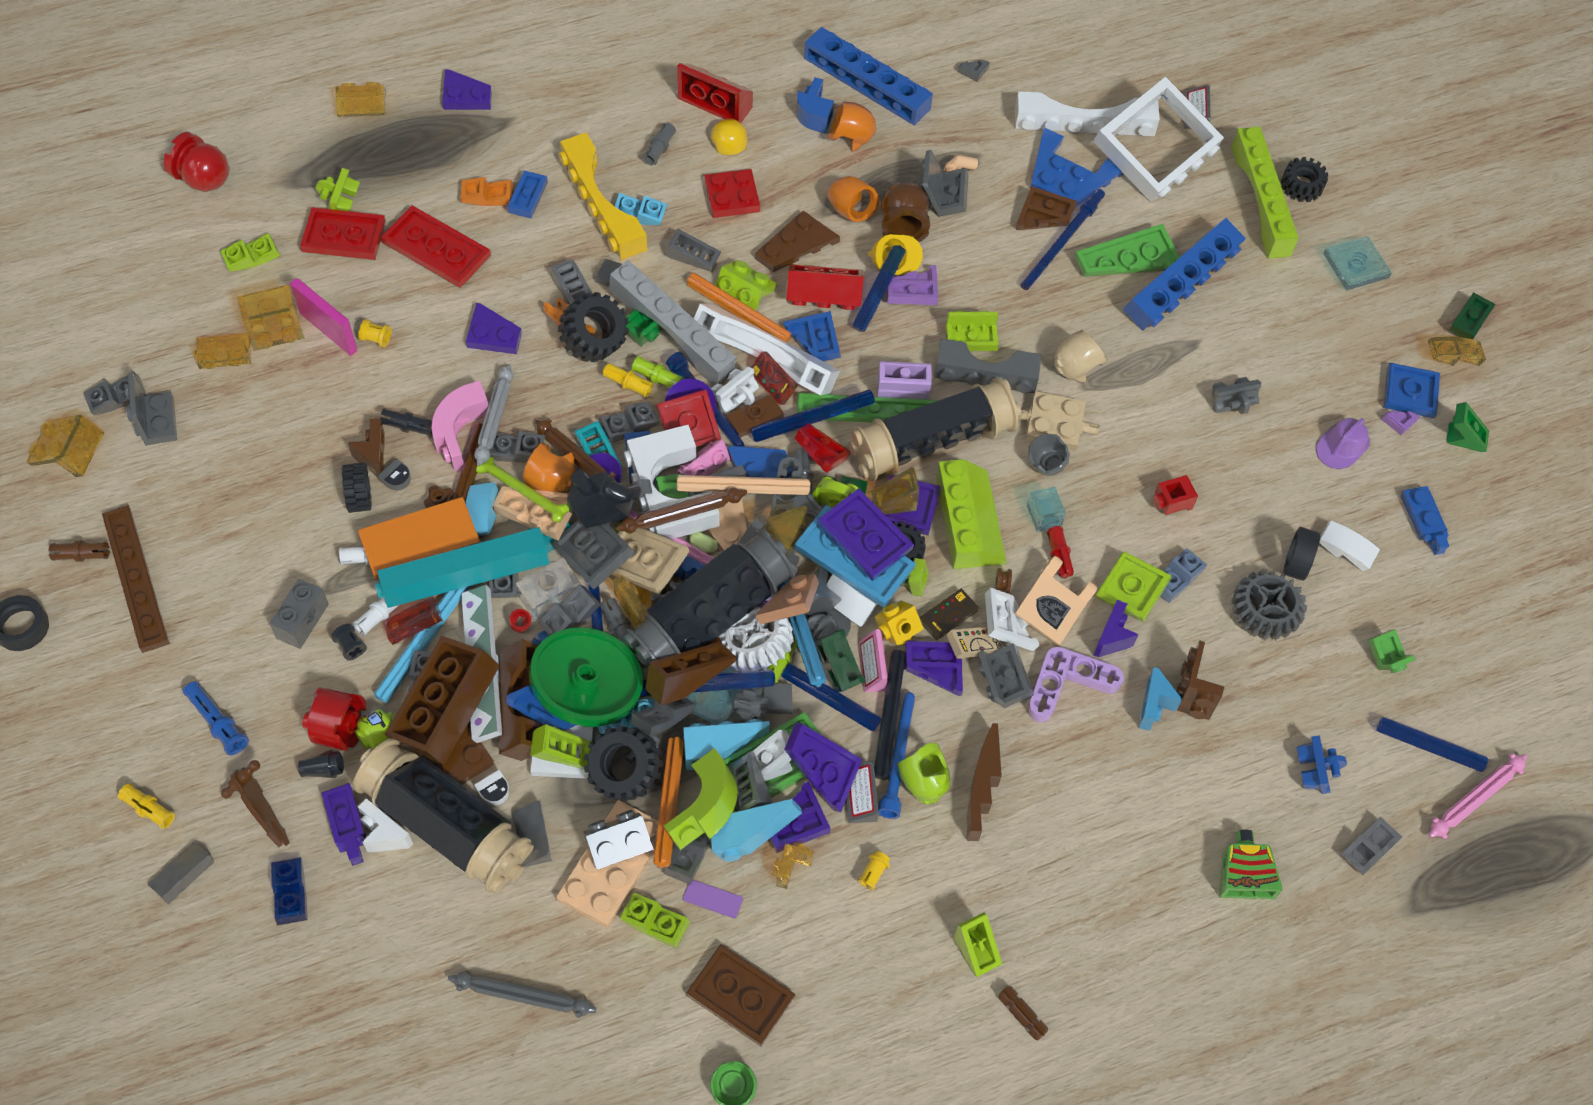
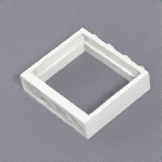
M1164 77L1098 132L1093 142L1152 203L1159 196L1161 198L1165 197L1172 190L1170 187L1174 183L1177 186L1188 177L1187 172L1190 170L1195 172L1204 163L1203 159L1205 157L1212 158L1221 149L1218 145L1224 137ZM1162 98L1203 140L1205 145L1158 183L1116 139L1115 135Z

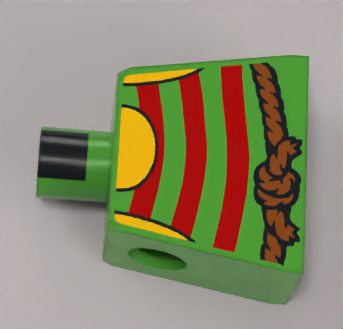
M1244 829L1237 831V844H1229L1223 852L1220 898L1276 899L1282 891V884L1271 847L1267 844H1255L1252 830Z

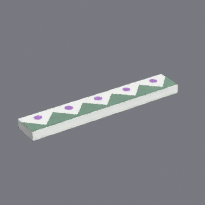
M483 585L462 593L465 644L484 650L496 661L491 589L487 585ZM497 672L470 719L472 740L476 743L502 735Z

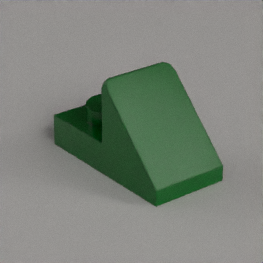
M1467 402L1458 403L1455 415L1453 416V422H1450L1448 425L1446 442L1451 445L1486 452L1489 438L1488 428Z

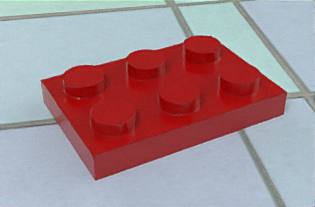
M312 207L300 244L301 251L376 260L386 223L385 215Z

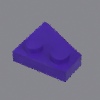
M445 69L442 102L444 110H491V85L450 69Z
M476 303L466 339V346L472 349L517 354L522 330L519 326L481 303Z
M809 781L801 786V790L793 798L801 807L802 814L770 838L776 853L830 833L828 821Z

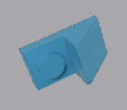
M1153 667L1148 678L1139 728L1149 731L1154 721L1159 722L1162 708L1177 711L1182 701L1159 668Z

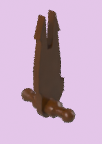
M252 760L246 768L243 767L240 770H235L231 774L228 786L222 789L221 796L224 799H229L235 791L239 792L240 798L266 831V835L279 848L283 844L287 846L290 842L285 829H282L271 806L263 796V790L252 779L253 773L260 769V762Z

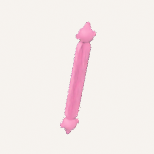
M1510 753L1507 764L1499 766L1444 812L1442 819H1438V817L1432 818L1433 822L1428 836L1430 838L1439 836L1442 839H1446L1449 827L1457 826L1513 778L1515 772H1518L1519 775L1524 773L1523 769L1525 768L1527 755L1518 756Z

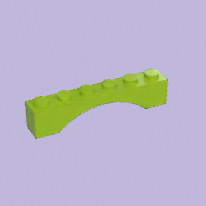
M1261 126L1238 128L1231 149L1237 166L1245 171L1255 192L1260 215L1261 238L1267 258L1291 257L1299 237Z

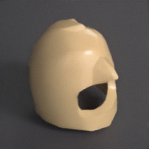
M1084 330L1077 331L1067 337L1055 350L1054 364L1058 373L1068 379L1084 383L1086 382V374L1097 365L1101 366L1108 361L1095 340Z

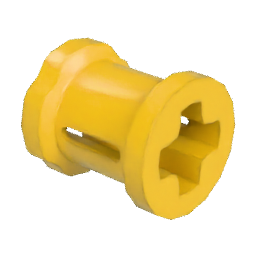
M364 319L360 325L358 338L361 341L368 340L378 343L380 347L385 348L390 342L392 328L389 325L380 326L372 323L371 320Z

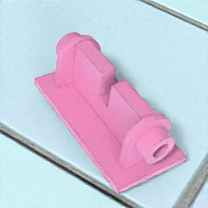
M724 440L710 441L706 447L696 454L697 459L681 464L677 474L710 476L730 460Z

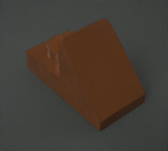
M370 419V429L365 431V441L349 442L348 445L353 458L359 463L365 462L367 469L378 477L383 471L385 431L381 419Z

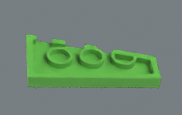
M1163 224L1076 251L1074 255L1084 277L1165 271L1180 258Z

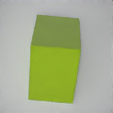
M985 912L957 926L954 940L976 977L1002 965L989 919Z

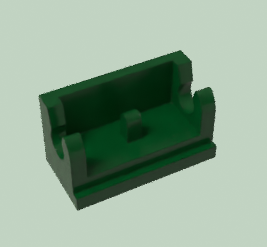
M839 629L814 640L835 692H844L865 682L845 636L846 632L844 629Z

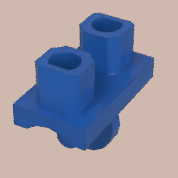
M1320 735L1312 736V743L1297 746L1300 764L1316 762L1317 769L1301 771L1304 788H1321L1322 794L1331 793L1327 770H1331L1332 777H1340V769L1347 766V759L1344 756L1337 755L1335 748L1328 749V757L1324 758Z

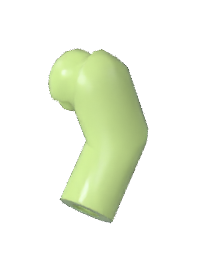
M702 531L689 535L690 544L703 552L713 554L717 551L718 542L710 536L703 534Z

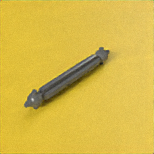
M467 970L459 972L457 975L448 976V980L454 983L457 991L470 988L474 992L561 1012L573 1011L577 1018L589 1013H596L597 1010L596 1007L589 1003L586 997L574 1000L564 994L483 976L471 977L470 972Z

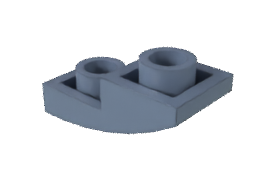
M1186 548L1163 570L1171 575V580L1161 594V597L1170 603L1202 573L1207 564Z

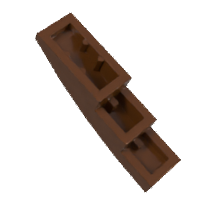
M992 723L973 776L967 811V841H979L982 833L981 814H989L992 805L991 787H998L1002 777L998 723Z

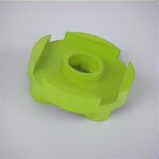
M825 476L817 484L812 497L819 505L822 504L824 507L827 505L833 508L857 490L858 487L853 484L845 485Z

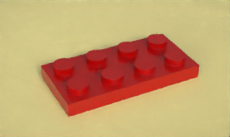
M413 205L381 236L383 244L459 288L491 256V251L487 247Z

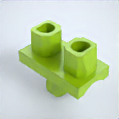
M342 168L336 185L333 183L334 179L332 177H327L326 180H319L317 182L316 190L321 194L320 198L327 200L328 197H331L328 209L351 210L353 200L341 196V194L345 193L355 197L360 182L348 177V169Z

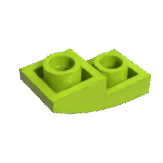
M269 233L248 244L240 240L220 251L230 272L256 267L281 256Z
M633 893L620 916V920L629 926L674 948L678 947L690 924L687 917L662 908L659 902Z

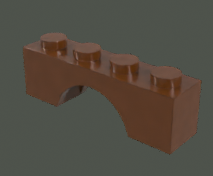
M524 639L500 650L502 735L499 736V754L519 761L531 757L533 732L535 729L543 726V724L534 721L529 716L506 703L509 694L530 685L529 668L538 645Z

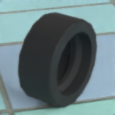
M1301 526L1297 529L1284 564L1283 573L1286 576L1301 581L1307 578L1318 550L1320 532Z
M16 595L0 602V645L11 651H23L31 649L43 640L49 628V620L37 600L29 596ZM22 611L33 612L35 619L28 630L14 636L6 635L3 632L4 624L9 617Z

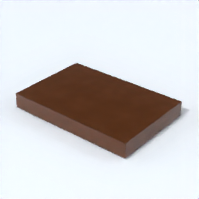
M720 944L686 992V996L760 1047L764 1044L796 995L722 944Z

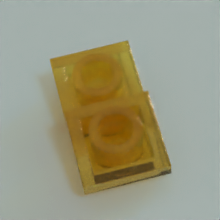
M1449 336L1433 337L1428 340L1431 355L1438 362L1454 366L1459 360H1462L1466 363L1469 362L1480 366L1486 361L1480 341Z

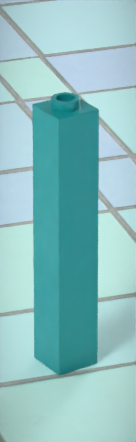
M537 527L377 570L380 582H376L375 587L379 599L385 598L387 607L391 608L550 563L541 529Z

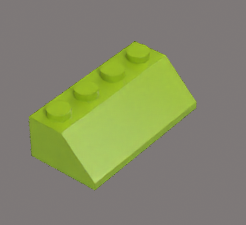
M966 459L940 461L936 482L940 486L939 497L953 569L1006 564L1007 561L988 470Z

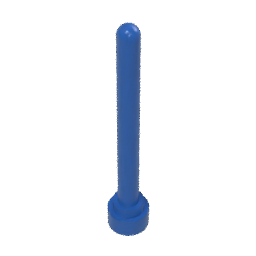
M907 692L904 695L887 793L883 796V799L879 800L878 805L879 815L888 819H897L901 814L902 804L898 797L901 777L897 764L905 758L915 695L912 692Z

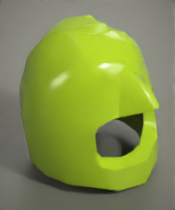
M928 743L922 746L915 754L897 764L900 777L906 788L921 803H937L950 789L949 768L937 743Z

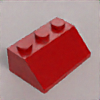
M679 63L677 65L679 100L722 119H734L740 123L753 108L752 90L692 64Z
M790 264L786 300L791 301V304L796 306H806V302L816 303V307L831 308V304L841 305V309L856 310V306L861 307L864 271Z

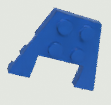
M1044 128L1032 178V187L1076 200L1077 207L1093 196L1099 188H1105L1111 184V180L1124 174L1108 157L1098 172L1094 173L1055 154L1062 144L1064 136Z

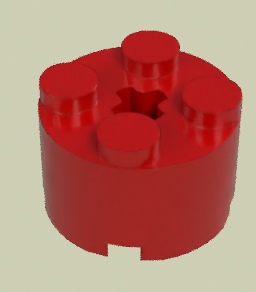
M319 687L315 692L310 712L305 713L302 721V726L304 729H307L310 741L313 744L348 751L347 747L353 748L359 741L354 731L358 729L357 721L361 718L362 710L366 711V701L359 694Z

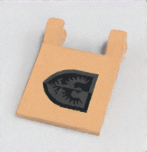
M1054 556L1046 563L1040 576L1014 614L1059 646L1087 602L1097 591V586L1089 582L1081 588L1077 596L1053 578L1063 563L1061 559Z

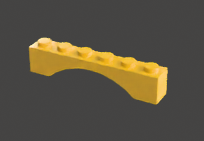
M587 132L560 141L561 152L558 153L560 162L563 166L568 167L569 177L572 183H577L581 199H586L588 202L589 212L592 217L597 218L601 234L607 235L611 251L613 253L616 252L620 260L647 251V234L637 217L614 207L599 191L594 180V174L598 165L596 147Z

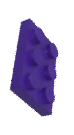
M859 488L820 517L817 522L820 528L872 581L913 550L914 544Z

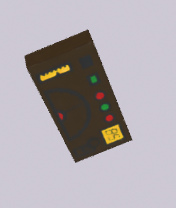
M961 588L920 617V621L937 641L977 613L979 607Z

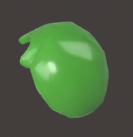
M736 1060L720 1064L713 1072L710 1082L713 1098L719 1105H748L754 1099L758 1087L754 1071L747 1064Z

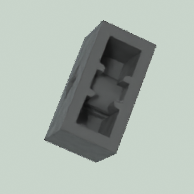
M301 579L297 580L270 622L276 639L299 649L302 648L329 605L322 588Z

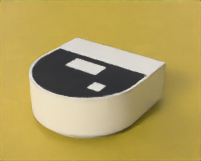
M500 770L474 785L482 800L488 805H500L509 797V786Z

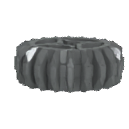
M1264 569L1259 571L1258 574L1255 572L1250 573L1248 578L1244 577L1241 579L1239 585L1234 590L1231 604L1234 605L1233 613L1238 615L1236 618L1237 623L1244 622V631L1252 629L1253 637L1257 636L1258 633L1263 635L1264 640L1268 639L1270 635L1275 641L1281 635L1284 638L1288 637L1291 632L1297 631L1305 619L1304 614L1307 611V605L1304 604L1306 596L1300 595L1302 587H1294V579L1287 581L1285 573L1277 576L1274 569L1270 571L1269 575Z

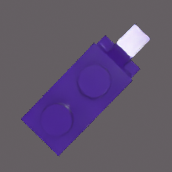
M347 783L321 792L334 842L339 852L347 851L352 866L363 863L364 860L360 846H363L366 836L351 784Z

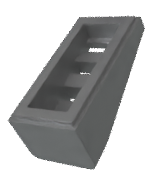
M677 229L664 255L711 272L721 251ZM697 251L701 252L699 257L695 255ZM706 254L711 256L709 261L704 260Z
M572 258L551 268L552 279L569 305L586 293L593 294Z
M750 751L730 765L731 773L737 783L736 806L738 812L772 804L755 753ZM747 764L748 768L741 771V767ZM749 774L750 778L745 780L744 777Z

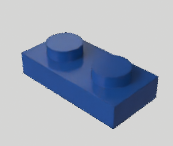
M524 170L507 206L508 213L532 218L548 183L547 176Z

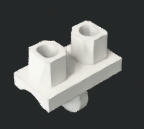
M746 367L743 371L735 368L729 373V382L725 386L717 383L711 388L722 413L728 414L742 402L746 405H751L755 401L753 393L759 386L754 379V370L752 368Z

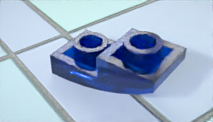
M302 858L271 862V882L274 892L275 921L277 926L308 920Z

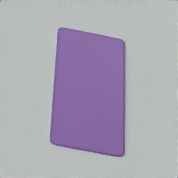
M693 880L691 885L688 884L683 901L735 919L743 897Z

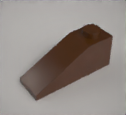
M720 641L652 661L649 665L646 690L660 705L684 699L735 663L736 656Z

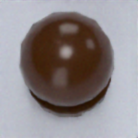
M905 181L893 184L884 193L881 203L883 236L889 234L907 235L914 237L918 242L923 241L928 237L930 229L929 201L926 193L920 186Z

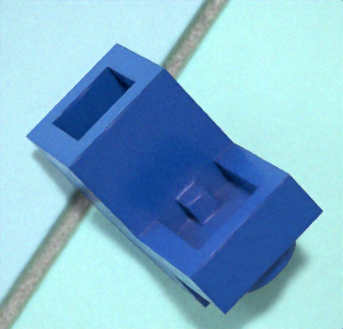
M814 77L811 86L807 85L805 93L798 91L797 118L804 127L826 134L833 118L834 101L822 98L823 79Z

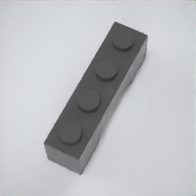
M941 339L935 378L985 386L990 384L993 378L999 377L1009 382L1011 390L1021 393H1035L1039 380L1042 354L1016 350L1013 356L1004 362L987 363L973 356L966 342Z

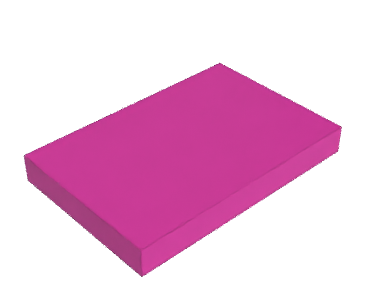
M296 278L290 282L299 313L347 354L352 356L357 352L349 320L300 279Z

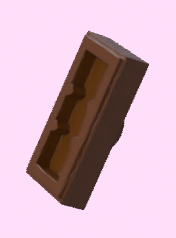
M772 394L753 402L751 405H746L726 414V420L738 439L784 418V412Z

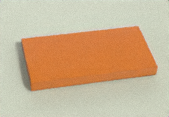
M463 497L358 530L375 580L379 579L377 570L480 543Z

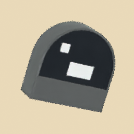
M395 459L378 475V479L391 490H402L410 484L411 475L408 467L398 459Z

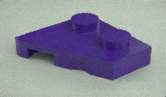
M906 641L907 672L957 696H962V658H956L950 642Z

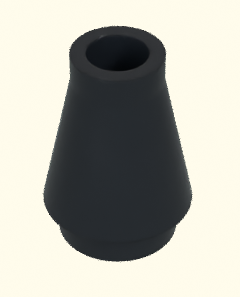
M328 750L313 757L299 760L298 772L300 777L336 778L337 775L343 774L344 761L341 752Z

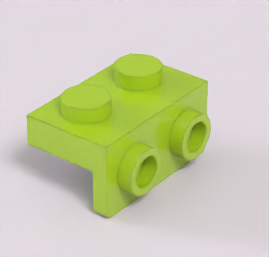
M735 260L722 266L716 282L717 287L754 310L758 309L761 298L774 292L777 285L776 282L769 279L768 275L753 270L746 262L741 260Z
M948 312L945 325L946 339L966 342L969 351H998V312Z

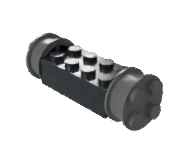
M758 529L755 531V537L745 545L741 543L736 545L734 543L646 610L648 614L644 616L645 621L633 630L626 629V634L623 635V638L632 649H636L637 653L635 656L639 663L649 670V665L652 661L707 646L772 596V594H775L777 592L776 587L787 578L790 580L794 578L798 570L785 556L788 552L782 542L778 539L774 542L765 529Z

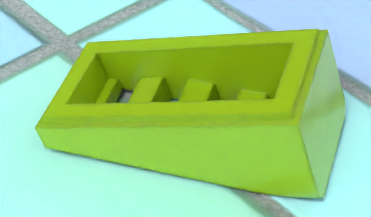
M546 724L534 730L530 755L538 759L584 769V766L588 765V760H584L585 753L590 754L591 749L587 747L592 741ZM556 741L558 742L557 750H555ZM567 744H569L568 754H566ZM577 746L580 747L579 758L576 757Z

